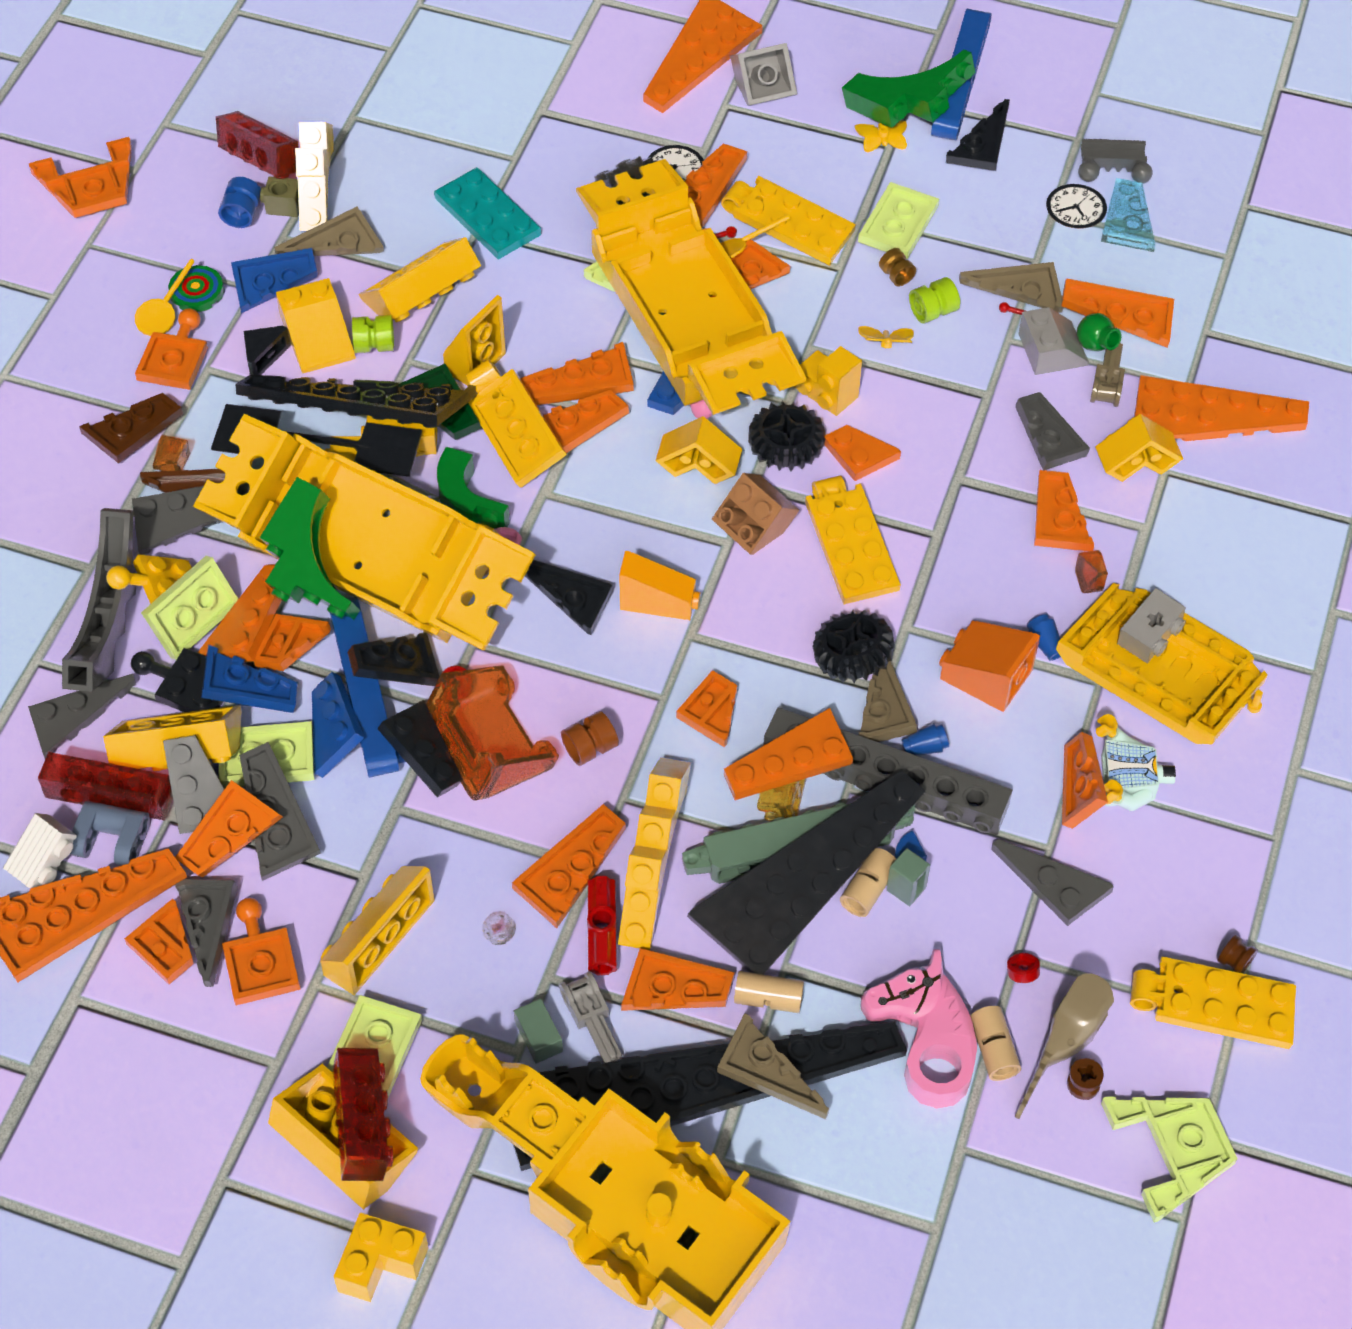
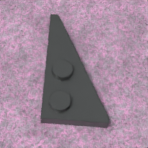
M133 673L101 683L93 692L76 691L28 706L45 760L54 755L53 750L66 739L71 741L78 735L81 729L88 727L106 712L105 707L116 697L122 699L128 694L130 689L136 685Z
M1000 839L992 843L991 850L1067 926L1113 892L1114 886L1110 882Z

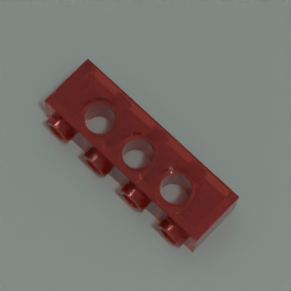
M239 111L216 116L219 148L229 152L230 155L237 156L246 163L258 167L259 170L273 175L277 179H285L290 174L296 173V148H299L297 140Z
M48 752L38 776V781L45 798L83 805L85 801L148 812L150 818L165 821L173 801L168 774Z
M337 1048L332 1070L341 1181H383L386 1168L392 1167L393 1146H387L391 1123L390 1118L384 1116V1110L387 1109L388 1093L387 1090H382L381 1086L385 1079L384 1062H379L378 1048Z

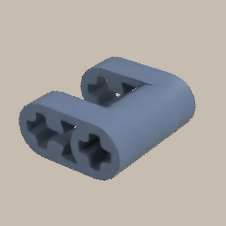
M85 801L72 830L77 835V838L73 840V849L70 855L88 858L99 832L119 836L114 851V863L117 865L128 864L131 859L139 856L149 829V813Z

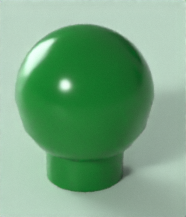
M1089 314L1080 321L1077 327L1078 341L1089 351L1114 350L1121 342V331L1115 328L1113 321L1104 314Z

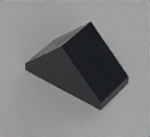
M283 325L243 331L250 375H262L290 347L288 329Z

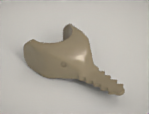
M1092 973L1078 976L1057 1007L1051 1020L1050 1033L1036 1071L1019 1105L1015 1118L1020 1119L1046 1069L1076 1055L1087 1047L1106 1020L1108 1010L1114 1003V997L1109 983L1100 976Z

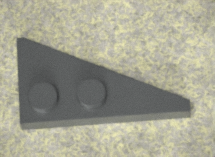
M183 879L175 884V887L179 892L182 912L187 921L186 927L189 938L195 950L198 971L202 976L205 987H213L223 949L222 943L225 941L238 886L234 880Z

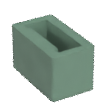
M906 848L890 866L886 891L910 907L927 887L930 864Z
M542 999L513 1010L515 1024L535 1064L563 1052L562 1038Z

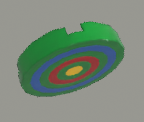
M192 266L170 299L181 310L191 308L197 312L206 311L212 308V304L216 301L219 302L223 297L224 287L222 278L216 270L208 266ZM183 269L176 272L174 276L170 279L168 285L169 290Z

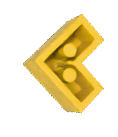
M842 346L838 347L829 356L817 350L800 364L806 376V382L794 387L801 394L807 395L817 402L822 409L838 416L859 397L862 360Z
M1142 414L1130 419L1127 424L1113 434L1108 435L1105 440L1095 446L1105 472L1121 482L1144 466L1162 475L1184 459L1173 433Z
M702 416L663 434L655 461L674 477L696 468L712 483L717 484L735 476L742 448Z
M359 1213L333 1276L337 1291L371 1302L383 1270L417 1280L429 1249L426 1233Z

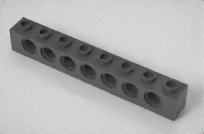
M777 707L765 732L763 746L811 718ZM840 729L853 756V762L856 761L861 764H851L822 774L827 775L833 780H842L856 785L861 790L871 791L902 770L925 790L923 796L915 803V807L918 810L938 814L951 822L969 825L982 833L998 835L1010 805L1013 789ZM880 772H888L890 774L885 775ZM943 792V793H947V794H949V795H948V796H944V795H941L940 793ZM969 803H976L979 806H972Z

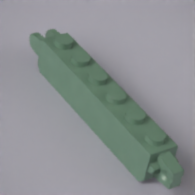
M839 803L831 808L820 811L809 810L794 817H778L768 823L759 825L748 824L740 829L729 832H714L703 838V845L682 853L685 872L687 875L709 873L711 880L718 884L737 880L850 804ZM915 805L877 847L890 844L894 838L895 830L903 829L913 824Z

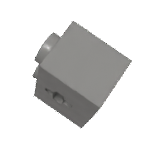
M1155 588L1120 629L1117 644L1148 664L1154 655L1159 657L1168 645L1167 640L1172 634L1177 636L1186 623L1183 620L1186 607Z

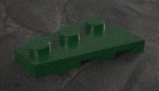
M445 363L399 384V387H402L403 385L415 382L424 383V388L441 387L442 384H451V389L460 390ZM469 403L438 426L455 440L481 429L480 422Z

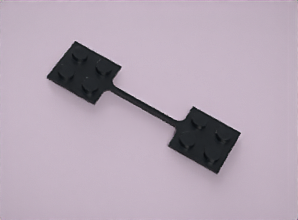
M226 404L211 450L239 454V446L231 443L229 440L243 414L278 428L282 411ZM366 422L362 437L358 441L303 433L295 434L314 443L354 448L357 451L354 462L377 473L410 477L423 431L420 429ZM285 431V432L289 433L292 437H293V435H294V433H295V432Z

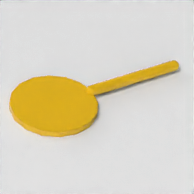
M785 215L743 238H733L721 242V245L731 259L745 249L747 241L789 220L790 215Z
M194 259L188 261L163 300H148L137 309L135 324L144 335L151 336L153 332L166 333L173 327L176 316L172 305L168 301L194 264Z

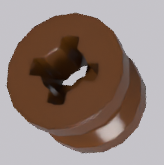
M1234 935L1222 950L1217 961L1222 965L1228 964L1233 968L1234 972L1244 973L1256 957L1258 949L1253 946H1246L1242 943V938Z
M1081 1058L1075 1061L1071 1066L1067 1079V1088L1071 1095L1081 1100L1094 1098L1098 1094L1103 1081L1104 1073L1102 1067L1098 1062L1089 1058Z

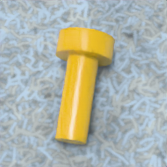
M1256 690L1253 699H1250L1247 709L1251 713H1258L1262 708L1261 698L1263 692L1261 690Z

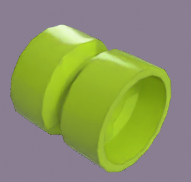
M943 277L931 282L929 288L923 285L911 290L909 293V303L916 319L920 323L925 324L937 319L940 315H947L957 311L960 308V296L953 281L948 277Z
M392 315L376 316L374 320H370L368 316L352 317L354 352L367 353L371 352L372 348H376L378 352L394 351Z

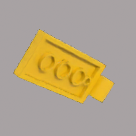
M759 175L756 178V186L754 188L743 181H736L722 198L721 205L727 212L733 214L734 218L756 229H760L785 215H790L789 220L764 233L829 266L854 233L856 227L855 223Z
M487 359L465 375L469 383L476 386V392L478 393L468 403L513 480L520 488L567 455L514 369L501 376L495 365Z
M841 475L812 482L814 499H812L811 495L806 496L805 505L843 605L899 591L901 584L861 483L855 484L854 490L846 491L845 482Z
M1163 956L1160 958L1159 963L1160 975L1146 969L1137 970L1133 973L1130 1005L1141 1011H1151L1157 1007L1155 1012L1156 1021L1290 1049L1293 1045L1296 985Z

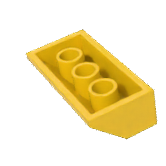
M466 237L446 241L358 295L378 316L392 315V319L395 322H399L410 315L409 310L415 306L417 309H420L431 303L430 297L438 293L441 296L454 288L452 286L454 282L458 280L464 282L475 275L474 270L481 267V264Z
M241 705L121 721L103 736L110 772L122 771V775H130L140 772L141 768L152 767V771L168 769L163 740L189 735L197 736L207 757L212 759V763L229 761L231 756L240 749Z
M401 866L395 874H391L386 878L381 891L375 897H371L366 901L362 908V913L355 921L348 922L336 943L329 945L322 953L320 963L323 975L355 996L435 901L430 869L425 866Z
M323 1063L273 1098L268 1124L363 1210L391 1188L418 1151L417 1146Z

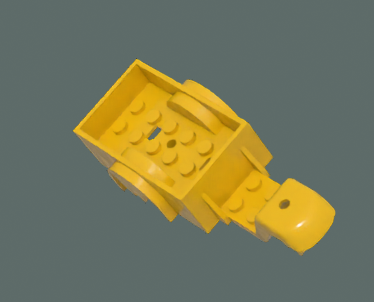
M463 1034L446 1039L437 1047L423 1066L420 1078L421 1084L441 1107L470 1128L494 1129L532 1158L530 1166L537 1178L528 1188L530 1213L566 1239L574 1256L592 1275L617 1295L637 1307L645 1310H652L656 1307L684 1329H723L786 1245L791 1221L745 1188L749 1182L750 1174L744 1170L737 1180H732L714 1153L711 1155L707 1154L702 1150L701 1144L697 1141L680 1142L676 1138L670 1127V1116L665 1112L656 1123L610 1089L605 1092L596 1105H593L584 1097L576 1101L528 1065L501 1061L495 1057L491 1050L487 1052L477 1044L476 1039L469 1038ZM478 1085L481 1088L480 1094L477 1096L470 1095L468 1093L469 1087ZM604 1163L612 1171L600 1185L590 1177L599 1165ZM690 1227L699 1236L687 1250L677 1241L687 1228Z

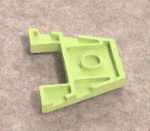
M1104 1097L1102 1099L1101 1105L1112 1130L1143 1121L1147 1122L1170 1173L1172 1181L1143 1189L1141 1194L1154 1223L1160 1221L1235 1165L1238 1159L1209 1098L1166 1097L1165 1100H1146L1145 1097H1132V1100H1116V1097Z

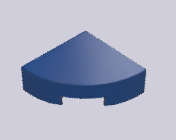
M911 831L904 835L896 846L895 858L897 859L908 848L926 861L927 855L914 832Z

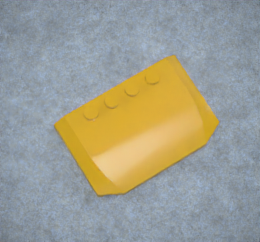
M1113 583L1058 641L1057 652L1067 666L1193 743L1213 744L1254 696L1256 690H1259L1265 683L1268 674L1265 671L1261 673L1253 663V655L1247 649L1184 613L1183 617L1186 623L1177 636L1172 634L1167 640L1168 645L1159 657L1154 655L1147 664L1117 643L1120 629L1151 593L1140 588H1136L1135 592L1118 589L1120 584Z

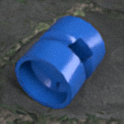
M246 177L232 178L228 182L219 207L218 214L220 219L227 225L235 228L248 227L252 223L256 207L260 201V186L255 181Z

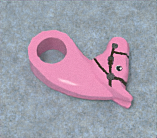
M934 949L928 966L907 969L893 978L869 988L863 993L860 1005L861 1011L867 1020L871 1022L892 1019L917 1028L916 1037L906 1062L904 1073L908 1091L919 1103L938 1109L954 1106L967 1095L975 1065L977 1041L970 1014L962 997L943 974L940 949ZM930 1059H943L955 1067L958 1076L947 1083H936L923 1075L920 1066Z

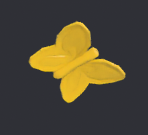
M899 121L893 128L882 123L878 124V128L869 124L854 125L856 132L865 137L863 142L865 152L870 153L881 144L883 146L890 144L892 147L901 150L907 147L906 139L902 135L907 128L906 121Z
M869 326L858 327V333L865 340L881 341V347L892 348V342L912 343L911 339L914 336V331L907 328L895 330L889 335L888 330H884L882 334L879 330Z

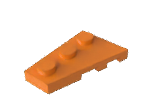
M1039 470L1034 546L1093 552L1094 542L1092 537H1089L1086 529L1087 523L1084 515H1081L1077 504L1078 498L1069 473Z
M1083 732L1064 745L1062 825L1072 829L1108 803L1093 738L1091 735Z
M640 948L621 1004V1011L726 1007L735 972Z

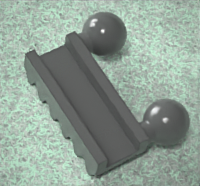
M1082 139V164L1078 169L1080 178L1086 182H1091L1099 176L1101 167H1105L1106 172H1109L1112 167H1115L1116 171L1120 172L1125 167L1127 172H1131L1133 180L1137 183L1148 182L1153 175V170L1147 163V156H1145L1146 141Z

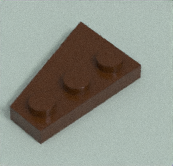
M160 393L131 405L128 411L118 415L110 413L103 416L104 420L91 426L88 422L79 426L82 435L119 464L183 415L182 407L164 393Z

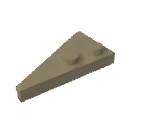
M358 206L274 247L276 254L312 248L314 256L372 254L384 251L382 243Z
M1054 262L964 271L959 274L960 284L1040 308L1049 307L1058 313L1063 312L1064 307L1061 306L1062 295Z
M890 661L887 664V669H879L878 676L872 675V679H870L866 706L863 711V722L861 731L858 734L876 742L917 732V724Z
M744 1013L718 1065L717 1073L826 1119L829 1114V1108L824 1104L823 1098L816 1090L812 1091L801 1079V1073L783 1053L776 1050L775 1044L768 1036L764 1037L753 1024V1019Z

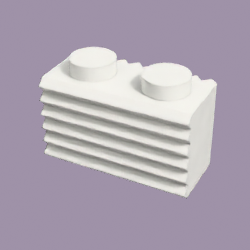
M35 813L4 864L3 869L29 888L51 883L57 876V867L60 866V862L71 853L73 840L77 838V835L52 816Z

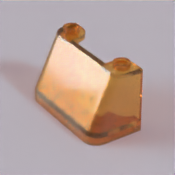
M503 665L441 673L426 703L463 778L461 784L468 796L474 801L493 797L551 770L559 758L555 747L548 740H540L533 745L508 703L514 693L515 684Z

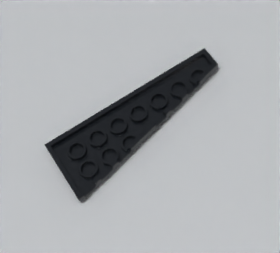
M249 375L235 384L236 395L247 396L250 400L266 399L272 400L275 404L292 403L297 404L300 408H322L325 412L343 411L347 412L350 416L362 414L372 416L376 420H397L401 424L419 423L423 424L426 428L438 427L476 397V386L468 385L465 390L451 389V384H442L441 387L424 388V383L415 382L399 387V383L394 381L354 380L353 385L337 384V379L329 378L327 382L311 383V377L295 378L287 382L286 377L271 375Z
M902 770L694 907L687 917L749 972L765 974L923 796L925 790Z

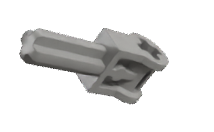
M589 971L584 974L583 978L569 984L565 982L560 983L559 989L562 998L578 1029L587 1027L603 1062H617L621 1059L620 1049L605 1021V1018L609 1017V1008L593 974Z

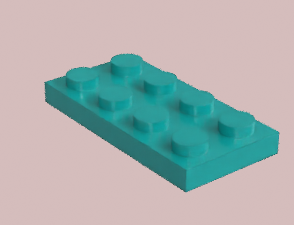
M477 167L434 191L435 199L498 260L541 236V227Z

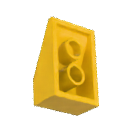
M329 278L276 292L279 314L283 325L288 329L289 340L302 374L356 359L343 315Z
M496 295L460 330L443 353L444 363L453 378L467 386L471 384L467 380L466 374L487 359L495 365L506 354L502 297Z

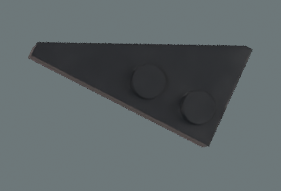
M1004 99L1003 102L998 103L993 108V113L987 119L983 118L971 129V132L960 140V145L955 150H949L946 155V163L996 171L1010 99Z
M534 559L525 574V577L582 630L592 635L613 592V584Z

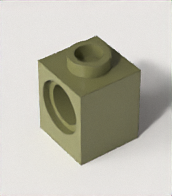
M268 177L266 187H262L260 192V201L265 205L266 214L298 217V179Z

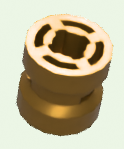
M899 248L887 251L879 261V267L885 274H889V278L895 286L899 287L907 284L916 274V267L911 261L906 260V256Z

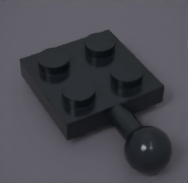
M183 648L171 668L155 662L152 654L146 651L137 652L131 658V668L136 674L147 675L152 673L164 678L155 693V699L160 703L182 712L220 708L223 701L201 698L206 656Z

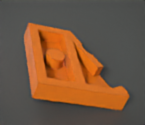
M712 670L676 711V718L725 747L728 742L737 685Z

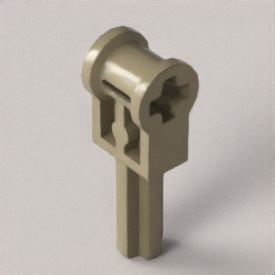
M1120 343L1114 350L1105 349L1103 365L1097 364L1090 402L1102 401L1113 403L1114 407L1119 406L1125 369L1119 368L1123 344Z

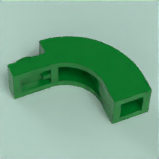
M445 447L437 466V482L441 504L452 508L475 523L484 524L494 529L508 527L510 524L508 505L480 497L467 488L474 474L473 454Z

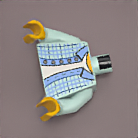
M1105 714L1097 719V722L1101 724V726L1096 728L1097 736H1107L1108 739H1105L1101 754L1103 783L1108 803L1105 806H1120L1126 810L1135 811L1150 801L1155 800L1159 784L1175 783V766L1158 765L1157 752L1154 747L1146 746L1118 728L1117 720L1111 714Z

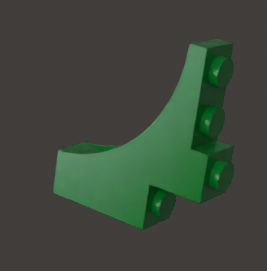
M963 49L959 54L937 67L907 76L876 77L858 72L842 87L846 108L891 128L908 113L933 123L949 108L948 98L975 74L972 52Z
M296 477L260 536V539L268 545L265 550L279 558L265 582L273 589L271 594L283 602L287 603L291 599L299 604L302 598L316 606L321 602L328 606L327 611L340 619H343L345 615L355 620L360 609L335 589L329 580L321 559L320 527L330 498L321 489Z

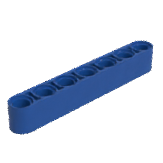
M968 8L965 11L952 58L963 49L972 52L975 74L948 98L949 108L933 122L931 136L951 140L958 139L988 35L992 13Z
M358 597L348 599L360 609L355 620L345 615L343 619L331 613L330 616L350 701L364 735V739L360 744L368 777L371 778L398 772L399 765L394 747L378 730L382 721L388 719L378 679L355 677L347 652L352 645L369 642Z

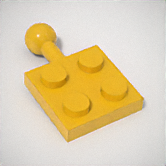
M138 554L133 561L137 573H130L126 567L117 565L109 569L106 580L110 587L117 590L124 589L128 585L143 586L151 604L188 572L192 566L189 560Z

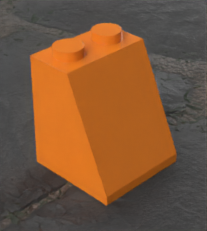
M973 620L966 630L962 628L959 631L952 650L947 649L942 655L939 665L942 666L940 679L1004 712L1033 671L1040 635Z

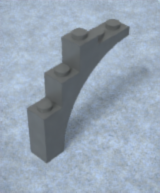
M103 508L100 511L99 545L93 586L78 636L69 652L62 659V689L93 692L114 672L115 641L125 633V603L136 595V585H128L121 590L113 589L107 583L106 575L110 568L117 565L126 567L130 573H136V569L133 566L134 510Z

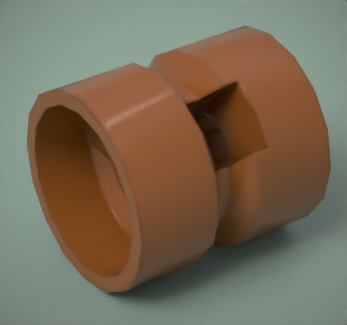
M602 711L586 717L583 720V725L575 723L561 731V738L565 749L578 766H582L595 759L596 752L604 754L619 745L616 731Z

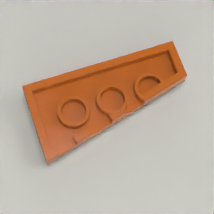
M623 342L615 344L614 349L605 352L602 349L592 352L589 358L580 361L576 359L567 361L563 367L554 370L550 367L520 378L536 405L583 399L608 390L613 391L615 394L634 391V383Z
M275 565L263 566L197 653L206 656L208 645L219 648L218 653L229 658H233L235 655L244 659V662L254 661L264 636L282 601L271 594L273 589L265 582Z
M601 805L512 882V889L555 928H558L588 885V880L592 879L626 830V823L607 806Z

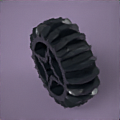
M782 400L779 406L771 402L769 409L762 407L759 414H754V418L749 426L748 443L751 446L752 454L757 455L759 462L766 461L768 468L776 465L779 471L783 467H788L792 471L794 466L803 469L805 463L812 465L814 458H819L821 450L825 445V429L822 425L821 417H816L814 410L807 411L805 404L797 407L794 401L791 405H785Z
M854 609L851 614L845 615L841 612L838 618L830 616L829 623H821V628L815 632V640L813 641L815 662L823 674L828 673L831 680L838 677L842 683L847 679H851L855 684L857 678H864L867 681L870 674L878 676L879 669H887V664L889 661H892L893 652L895 651V642L890 626H888L884 618L879 619L876 613L869 615L866 610H863L860 614H857Z

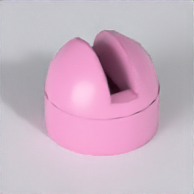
M704 400L690 404L692 413L696 418L704 416L708 419L712 416Z

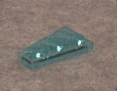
M1116 178L1101 242L1154 252L1156 244L1143 183Z

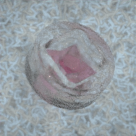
M503 911L491 913L482 925L483 936L494 945L506 944L512 939L516 931L515 921Z

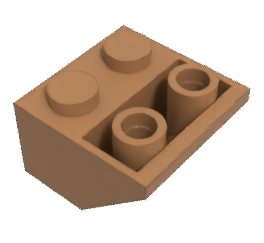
M742 473L712 517V520L750 555H754L786 531L799 512V509L761 475Z

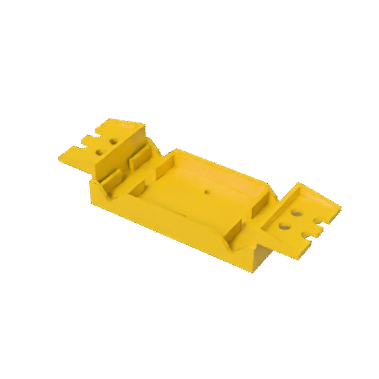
M666 159L639 167V171L643 176L641 179H632L626 171L615 175V181L618 184L616 187H607L603 180H599L576 188L578 196L596 223V229L591 230L592 254L684 406L704 400L714 415L739 406L741 401L736 395L738 392L748 394L753 400L766 396L767 392L762 386L766 382L770 385H776L779 391L806 382V376L783 332L778 331L772 334L765 311L712 229L701 228L695 204L691 197L688 198V185ZM647 192L650 195L644 197L642 193ZM622 200L625 204L618 205L617 202Z
M243 414L229 440L231 443L239 446V454L233 458L221 454L215 467L225 472V479L221 483L207 480L193 505L194 508L240 530L239 538L250 546L279 560L278 557L265 550L268 545L260 539V536L296 477H299L321 489L330 498L323 514L319 538L324 569L336 589L354 598L358 597V600L423 632H427V634L445 643H448L452 635L485 651L499 625L498 621L488 616L489 608L498 605L507 610L514 596L504 591L502 584L509 578L521 583L536 556L535 553L502 537L494 528L475 523L452 508L337 453L324 451L302 436L294 433L292 437L285 431ZM262 457L264 459L263 466L260 469H253V460ZM248 483L250 486L249 492L245 495H239V486ZM389 510L390 515L384 517V512ZM361 562L362 567L360 569H356V564ZM489 567V575L486 578L482 579L487 568ZM473 594H474V595H475V601H474L473 604H471V605L468 606V604H469V602H470V600H471V598H472V596H473Z

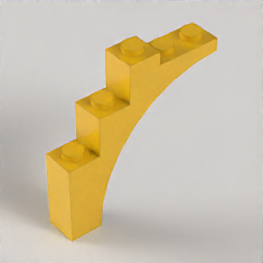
M660 757L649 775L646 803L639 814L636 842L629 854L618 945L650 950L652 947L665 868L677 818L687 793L691 762Z

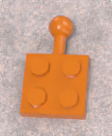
M187 308L180 312L178 316L180 328L176 336L158 332L152 333L135 372L137 381L191 390L208 349L206 341L188 338L190 331L200 325L201 318L196 310Z
M254 898L242 899L236 907V914L239 920L245 923L248 937L222 943L235 1005L301 990L287 928L261 933L258 919L262 915L261 904Z

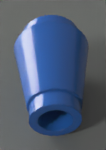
M1047 614L1032 619L1027 624L1028 632L1040 635L1038 645L1040 650L1047 656L1049 661L1060 658L1061 656L1056 650L1060 636L1054 619H1050Z
M932 723L907 736V738L901 739L904 751L913 755L942 753L943 749L949 747L943 724L935 725Z

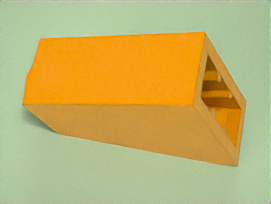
M625 551L619 574L620 610L691 620L692 610H698L701 595V592L696 591V579L633 552Z

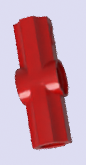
M596 876L588 880V972L595 973L597 976L609 975L617 971L616 881L608 878V876ZM599 923L608 924V926L604 928H599L595 925Z

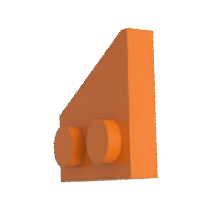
M845 425L824 436L825 447L854 481L899 460L901 456V451L898 448L849 425Z
M276 614L254 658L255 666L284 671L330 633L331 627L329 622Z
M173 898L124 938L126 945L169 985L194 964L179 910Z

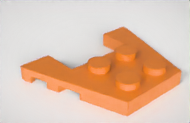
M125 137L106 142L111 162L58 175L53 159L50 157L28 163L31 174L74 218L127 204L132 150L130 138Z

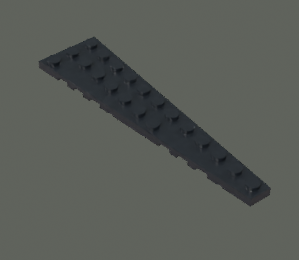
M895 1021L854 1026L843 1030H825L821 1034L810 1036L795 1034L789 1035L787 1039L772 1041L775 1044L776 1050L783 1053L801 1073L800 1077L807 1085L906 1056L907 1052ZM729 1044L655 1053L644 1057H626L618 1062L601 1064V1061L588 1062V1066L568 1068V1065L555 1067V1070L538 1072L576 1101L584 1097L593 1105H596L605 1092L610 1089L656 1123L664 1112L670 1116V1126L770 1097V1095L717 1073L718 1065ZM513 1144L520 1170L531 1169L530 1161L532 1158Z

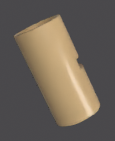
M876 848L862 863L840 897L841 905L855 916L866 917L887 886L889 869L896 858L888 851Z
M739 971L734 1003L764 1008V1005L770 1006V1009L800 1013L804 981Z
M987 1006L973 1012L970 1017L989 1079L1001 1081L1016 1076L1022 1068L1002 1008L999 1006Z

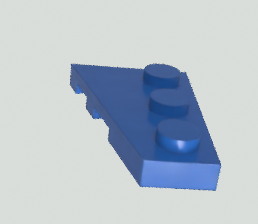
M208 645L201 698L294 713L298 682L265 668L259 670L244 664V659L235 655L233 658H229L218 653L219 648Z

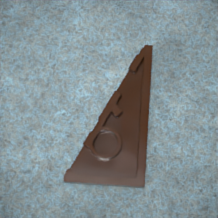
M220 469L140 472V478L143 484L167 493L204 486L207 480L221 483L225 479V472Z

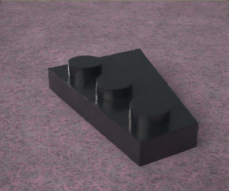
M427 632L419 633L416 638L408 639L406 636L397 637L395 641L386 643L378 640L354 644L347 652L355 677L436 686L440 680Z
M424 700L382 721L378 730L437 798L460 784L463 778Z

